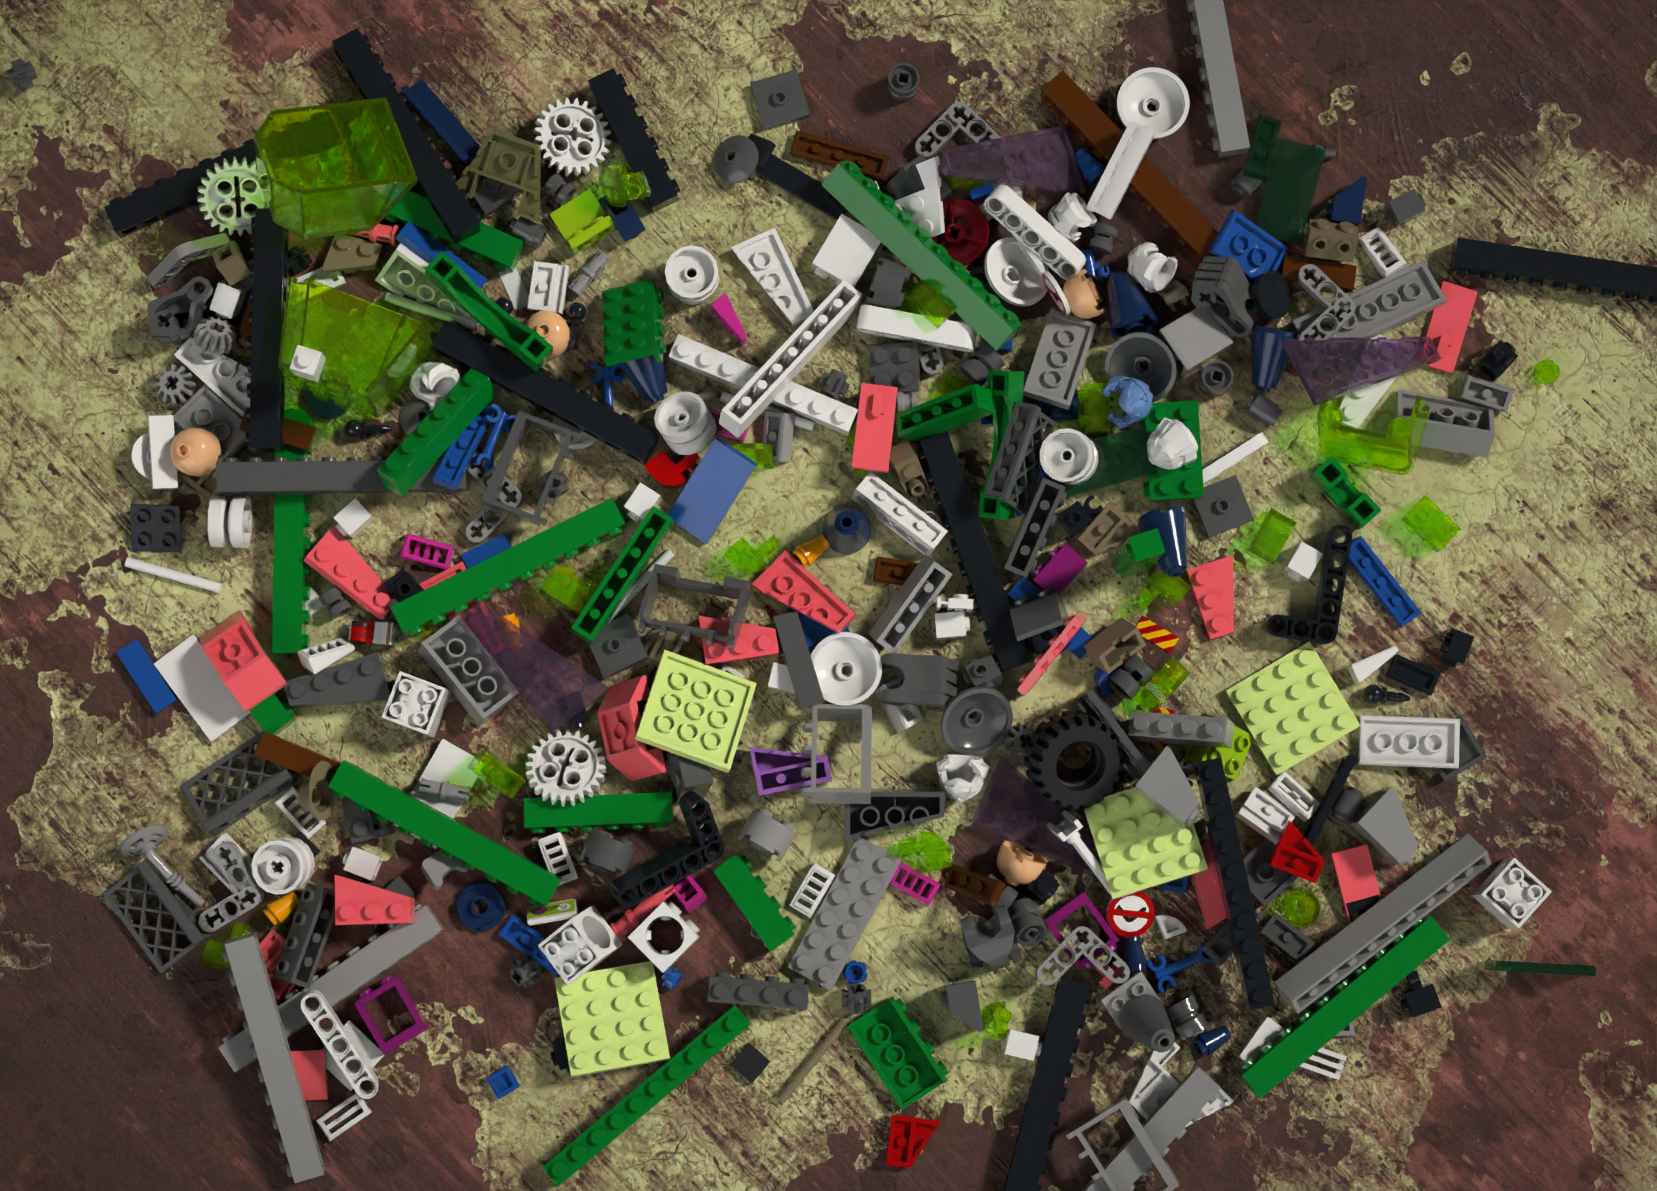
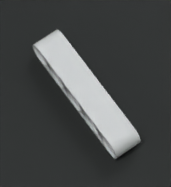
M1001 184L992 190L984 204L988 213L1060 277L1068 280L1073 275H1078L1086 263V258L1077 247L1011 188Z
M871 305L860 306L856 327L857 331L867 334L918 342L963 352L974 351L977 332L967 323Z
M316 989L308 990L304 993L301 1000L303 1013L355 1092L363 1099L374 1097L379 1087L377 1075L324 995ZM315 997L319 1000L320 1004L316 1008H310L306 1004V999ZM323 1018H329L332 1020L333 1026L329 1029L322 1028L319 1021ZM336 1039H343L346 1041L347 1046L344 1049H337L334 1047L333 1042ZM355 1059L360 1062L361 1066L356 1070H351L348 1068L347 1062ZM369 1080L373 1082L374 1088L364 1090L360 1084L362 1081Z

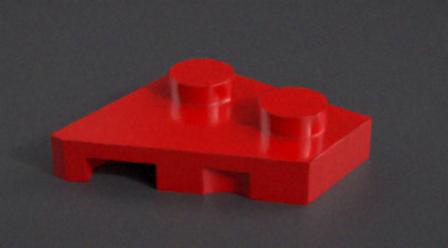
M1287 820L1270 858L1269 865L1316 883L1325 860L1294 824Z
M891 1114L886 1165L911 1168L920 1152L928 1143L929 1138L939 1126L940 1121Z

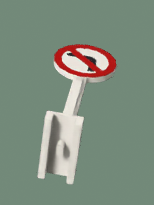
M1018 185L1011 187L1023 199L1022 191ZM983 203L979 207L987 216V220L990 221L994 217L988 213L984 206L985 203ZM1013 235L1033 268L1041 275L1058 309L1065 316L1070 314V306L1057 281L1048 271H1045L1041 259Z
M1064 810L1062 814L1066 818L1057 826L1050 822L1046 826L1063 842L1067 841L1068 844L1074 846L1111 895L1102 866L1080 838L1081 835L1078 830L1083 827L1076 817ZM1142 891L1112 899L1111 896L1106 909V920L1110 928L1123 937L1144 934L1151 927L1155 917L1154 905L1151 899Z

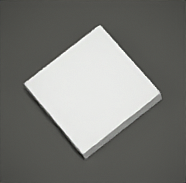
M349 1020L344 1027L373 1069L385 1055L379 1046ZM336 1039L333 1045L337 1049H344L347 1043L343 1039ZM325 1046L322 1050H326V1068L352 1091L353 1087ZM355 1059L347 1062V1066L351 1070H356L361 1066L360 1062Z

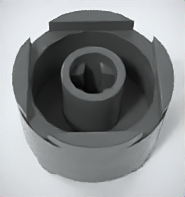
M878 257L875 262L878 265L876 270H872L865 295L868 298L864 304L898 310V307L902 305L905 294L901 292V289L905 283H908L911 269H907L905 264Z
M596 828L595 833H589L578 861L583 864L584 860L590 862L588 867L612 877L616 873H619L620 876L627 873L636 852L632 848L633 843L624 838H619L618 841L609 837L610 833Z

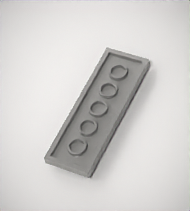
M1424 260L1349 294L1348 296L1356 306L1354 316L1320 349L1309 355L1314 364L1446 304L1447 299ZM1340 305V310L1335 317L1338 319L1343 312L1348 313L1349 307L1347 305L1345 307ZM1321 307L1293 320L1292 325L1297 334L1301 335L1326 309ZM1323 320L1320 323V327L1324 331H1330L1334 328L1330 320ZM1315 332L1311 339L1305 337V345L1312 344L1314 346L1313 343L1318 333Z
M858 837L788 968L832 991L902 859Z

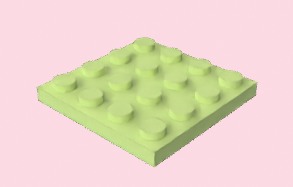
M1307 642L1225 691L1275 776L1361 726L1311 642Z
M664 649L635 740L728 773L731 769L757 683Z
M1136 787L1103 797L1104 800L1100 803L1094 801L1092 802V807L1084 809L1112 899L1208 870L1194 824L1192 826L1187 824L1184 828L1137 793Z
M652 961L586 972L568 986L561 977L554 978L571 1077L670 1060Z

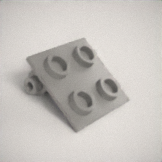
M1139 971L1138 973H1133V976L1124 983H1121L1120 986H1115V989L1109 994H1104L1100 1002L1108 1010L1118 1027L1121 1028L1119 1014L1129 999L1141 997L1143 994H1149L1158 999L1159 997L1143 973Z

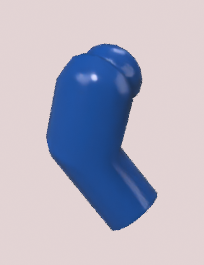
M1092 249L1081 251L1086 258V263L1083 266L1087 271L1086 274L1099 281L1105 280L1110 274L1108 266H1102L1095 262Z
M1097 668L1094 681L1100 695L1105 697L1113 693L1108 683L1111 673L1107 674L1100 668Z

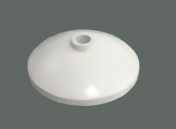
M1149 67L1134 72L1123 82L1118 92L1117 111L1124 126L1127 128L1130 121H1136L1156 132L1153 139H1162L1175 133L1183 125L1189 112V94L1184 83L1175 74L1162 68ZM1152 104L1156 110L1149 111L1147 106Z
M1014 237L1002 238L988 249L984 260L985 274L990 286L999 297L1016 306H1030L1045 296L1048 290L1041 275L1033 268ZM1043 262L1045 271L1049 272L1047 264Z
M851 632L832 634L818 643L811 654L822 695L827 702L840 706L861 703L875 692L882 676L880 655L875 646L859 634ZM844 667L851 668L849 675L842 674Z

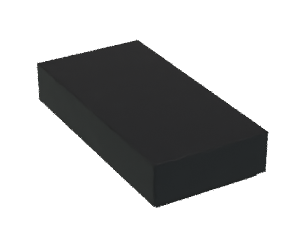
M1395 654L1392 657L1385 677L1431 696L1441 673Z

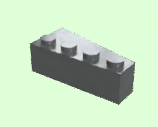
M378 652L323 669L316 674L310 673L286 681L287 685L284 686L289 705L294 708L388 702L392 692L382 655Z
M666 751L675 804L679 803L682 795L689 791L696 792L704 799L713 784L710 767Z
M871 789V804H845V841L945 817V791L942 789Z

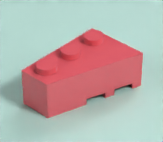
M699 616L700 628L728 633L731 621ZM742 623L734 650H728V642L714 640L713 646H707V638L702 637L705 662L708 666L779 656L775 628Z
M1206 839L1200 845L1208 870L1193 874L1191 877L1196 889L1205 929H1210L1224 920L1226 913L1210 840Z
M335 875V925L415 923V898Z

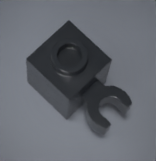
M1499 340L1476 366L1495 381L1515 361L1518 355L1510 343Z
M1093 495L1087 497L1083 507L1076 501L1058 515L1056 520L1070 538L1074 537L1092 522L1093 519L1089 516L1090 514L1095 515L1102 510L1103 507L1101 505L1096 509H1092L1089 506V502L1095 498Z
M1413 970L1406 976L1411 990L1401 993L1403 999L1400 1000V1005L1405 1014L1408 1013L1409 1017H1417L1442 1007L1434 985L1432 983L1422 985L1417 970Z

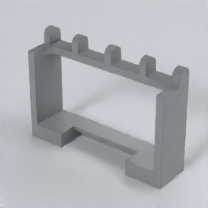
M818 704L803 708V712L812 713V723L802 725L803 732L812 733V745L802 746V753L812 755L811 768L805 767L801 769L802 776L811 777V788H802L801 795L811 797V803L871 804L872 705L855 704L840 706L835 704ZM817 720L862 721L861 788H816Z
M1126 1096L1075 1126L1074 1130L1065 1135L1068 1140L1077 1135L1085 1150L1078 1154V1157L1082 1159L1089 1155L1099 1170L1091 1176L1092 1179L1095 1181L1103 1177L1111 1191H1118L1082 1131L1120 1109L1166 1182L1165 1185L1155 1191H1172L1180 1186L1177 1177L1166 1160H1163L1141 1125L1138 1115Z

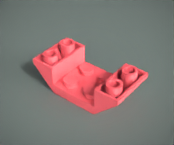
M238 610L199 638L201 647L222 681L242 708L248 712L287 685V682L251 631L253 628L243 612Z
M646 675L611 685L597 712L607 760L631 782L667 772L662 749L647 750L646 743L635 740L641 720L637 703L647 701L650 693Z

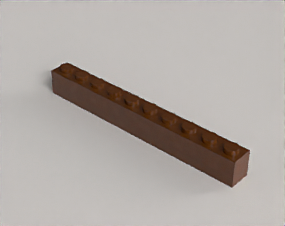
M1062 70L1041 89L1040 96L1042 98L1040 100L1047 109H1053L1058 114L1057 118L1065 127L1069 126L1075 132L1074 136L1081 144L1086 143L1091 149L1090 153L1097 160H1102L1108 165L1123 136V132ZM1144 155L1126 191L1131 196L1135 195L1141 201V207L1148 214L1151 212L1158 219V225L1164 231L1169 230L1175 236L1173 238L1175 243L1182 249L1185 247L1191 253L1190 258L1199 266L1205 256H1213L1208 251L1218 232Z

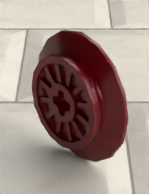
M952 199L943 202L945 232L931 239L936 244L942 245L954 261L960 262L963 266L969 265L981 255L987 245L990 232L987 216L978 205L968 200ZM958 231V238L954 239V232Z

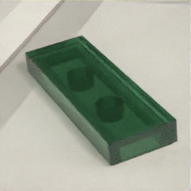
M1258 115L1243 172L1244 176L1267 181L1282 121Z

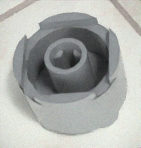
M760 808L759 811H752L738 835V839L746 838V845L768 858L773 854L777 856L775 861L781 862L795 837L793 833L795 827L784 820L781 822L776 821L772 818L773 814L766 809Z

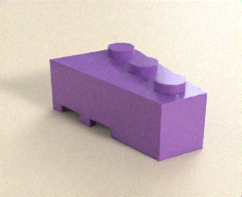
M749 747L760 797L811 786V777L802 776L801 769L805 767L811 768L812 754ZM817 755L816 785L832 782L828 757Z

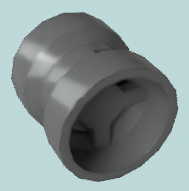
M555 173L545 184L543 192L548 196H553L555 201L560 206H563L572 198L577 188L571 183H566L562 175Z
M1096 223L1094 229L1095 236L1090 240L1088 247L1098 253L1110 255L1113 250L1112 242L1117 238L1119 230L1107 224Z
M338 587L328 590L319 597L322 605L328 608L327 613L331 620L342 616L352 609L349 600H345L343 597L344 592Z

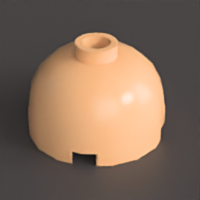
M1082 269L1078 275H1073L1066 280L1063 293L1068 301L1070 310L1076 317L1091 319L1105 313V307L1100 309L1099 303L1103 301L1093 279L1091 277L1086 279L1084 274L1087 271Z
M539 311L532 314L526 320L525 326L536 331L553 346L552 356L548 360L557 358L556 356L567 350L570 329L566 320L560 314L552 311Z
M193 427L182 430L174 437L170 446V456L172 463L179 471L186 475L201 477L210 474L216 468L218 456H221V447L214 433L202 428Z
M1006 840L1002 843L997 856V867L1000 873L1005 876L1004 880L1010 885L1030 884L1045 869L1048 861L1039 852L1034 850L1031 853L1025 850L1027 846Z

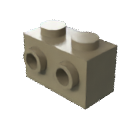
M1309 219L1304 242L1305 256L1353 262L1359 239L1358 225H1353L1350 222H1329L1326 219Z

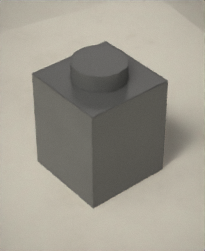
M1415 189L1389 201L1384 208L1394 227L1397 228L1421 216L1425 211L1424 207L1426 204L1422 195L1417 194Z

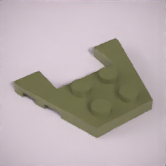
M494 129L477 151L476 157L471 164L464 169L456 185L459 190L463 188L469 198L474 197L481 175L522 189L524 192L516 215L539 222L541 145Z

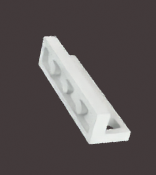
M1136 121L1129 122L1085 208L1086 210L1097 212L1108 219H1112L1156 134L1155 131Z
M871 471L856 488L851 498L923 555L930 556L948 532Z

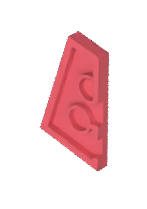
M1233 555L1186 570L1209 640L1233 633Z

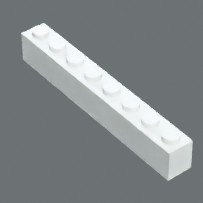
M843 280L721 410L719 424L738 438L859 308L863 294Z
M678 334L669 354L670 362L739 391L760 369ZM792 381L770 403L849 436L858 415V409Z

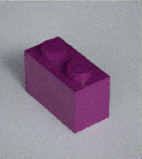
M1065 544L1062 548L1058 545L1049 554L1050 562L1046 566L1041 563L1032 573L1035 576L1032 583L1040 590L1051 588V591L1058 589L1061 594L1088 562L1068 544Z

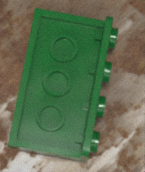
M653 278L603 291L604 362L607 367L654 355L657 363L663 362V353H666L665 343L662 339V336L665 335V327L662 319L665 318V312L661 304L664 301V293L661 287H657Z
M1198 400L1152 403L1153 407L1147 416L1139 421L1140 425H1144L1145 433L1140 434L1141 449H1146V458L1142 459V473H1147L1148 482L1143 483L1144 497L1149 498V503H1154V501L1203 499L1204 486ZM1164 417L1171 420L1177 419L1190 430L1198 444L1197 459L1194 462L1182 465L1177 469L1168 470L1153 465L1149 461L1147 453L1148 438L1156 430V427Z
M891 996L847 1027L901 1110H903L942 1083L947 1082L946 1075L949 1072L942 1061L936 1063L932 1057V1054L935 1053L933 1047L928 1040L923 1042L919 1037L918 1033L921 1032V1029L914 1019L909 1021L904 1014L908 1009L900 998L895 1000Z

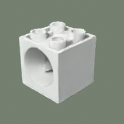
M399 671L382 718L434 738L452 692L444 687Z
M1504 858L1471 895L1508 929H1519L1552 891L1517 859Z
M662 902L628 936L662 973L666 972L700 938L697 934L700 929L689 919L685 922L679 916L682 911L673 902L669 904ZM672 917L683 928L681 930V940H683V943L674 953H671V950H661L660 953L650 944L649 940L652 938V930L649 929L658 918H661V920H671Z
M592 905L571 918L542 941L538 947L568 986L593 969L623 944L595 906Z

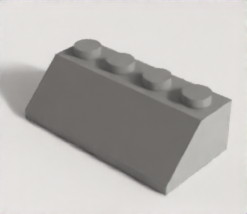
M1397 389L1391 421V441L1488 458L1495 436L1493 408L1478 403Z
M458 615L423 641L418 649L420 655L479 727L502 710L522 691L461 615Z

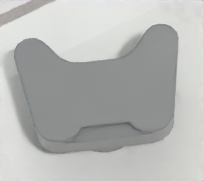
M442 849L425 859L421 865L423 874L434 890L441 888L443 877L453 870L460 872L468 871V868L462 865L463 860L456 856L454 860L441 854Z

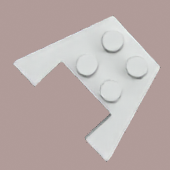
M938 156L916 164L925 189L895 201V205L901 211L910 214L913 219L912 221L918 227L924 228L930 234V238L945 232L943 201L940 199L941 177H939L938 166L940 165Z
M1175 1042L1172 1048L1166 1052L1152 1051L1129 1099V1103L1145 1119L1156 1110L1179 1084L1163 1068V1065L1180 1049ZM1220 1088L1218 1090L1220 1092L1219 1097L1211 1105L1207 1102L1201 1109L1203 1114L1199 1119L1209 1116L1215 1111L1232 1104L1234 1101ZM1190 1121L1186 1127L1193 1124V1122Z

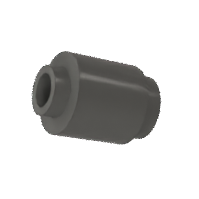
M1255 161L1246 164L1231 180L1232 191L1239 197H1249L1264 181L1266 171Z
M521 216L518 219L514 218L509 227L511 236L522 240L525 245L532 248L534 246L539 248L542 245L547 230L543 229L542 225Z
M1260 393L1257 397L1252 395L1245 405V408L1248 409L1247 415L1266 426L1268 424L1271 427L1274 426L1283 411L1278 408V404Z
M1351 786L1348 789L1342 788L1332 808L1334 811L1331 816L1349 825L1350 821L1355 819L1365 800L1361 797L1362 792Z

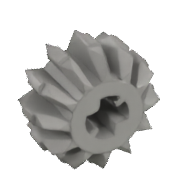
M209 316L207 319H201L194 331L195 346L201 347V352H210V355L216 353L222 356L223 353H229L236 342L235 326L229 325V320H220V317L214 319Z
M171 364L170 371L166 367H162L161 369L164 374L162 376L155 374V377L160 381L153 383V387L159 389L155 393L156 397H162L164 404L169 403L171 400L173 406H177L178 399L182 403H186L187 400L184 396L186 394L191 397L193 396V393L188 389L196 386L194 382L190 381L193 377L192 373H186L184 366L177 369L175 364ZM175 380L177 388L173 390L171 382Z

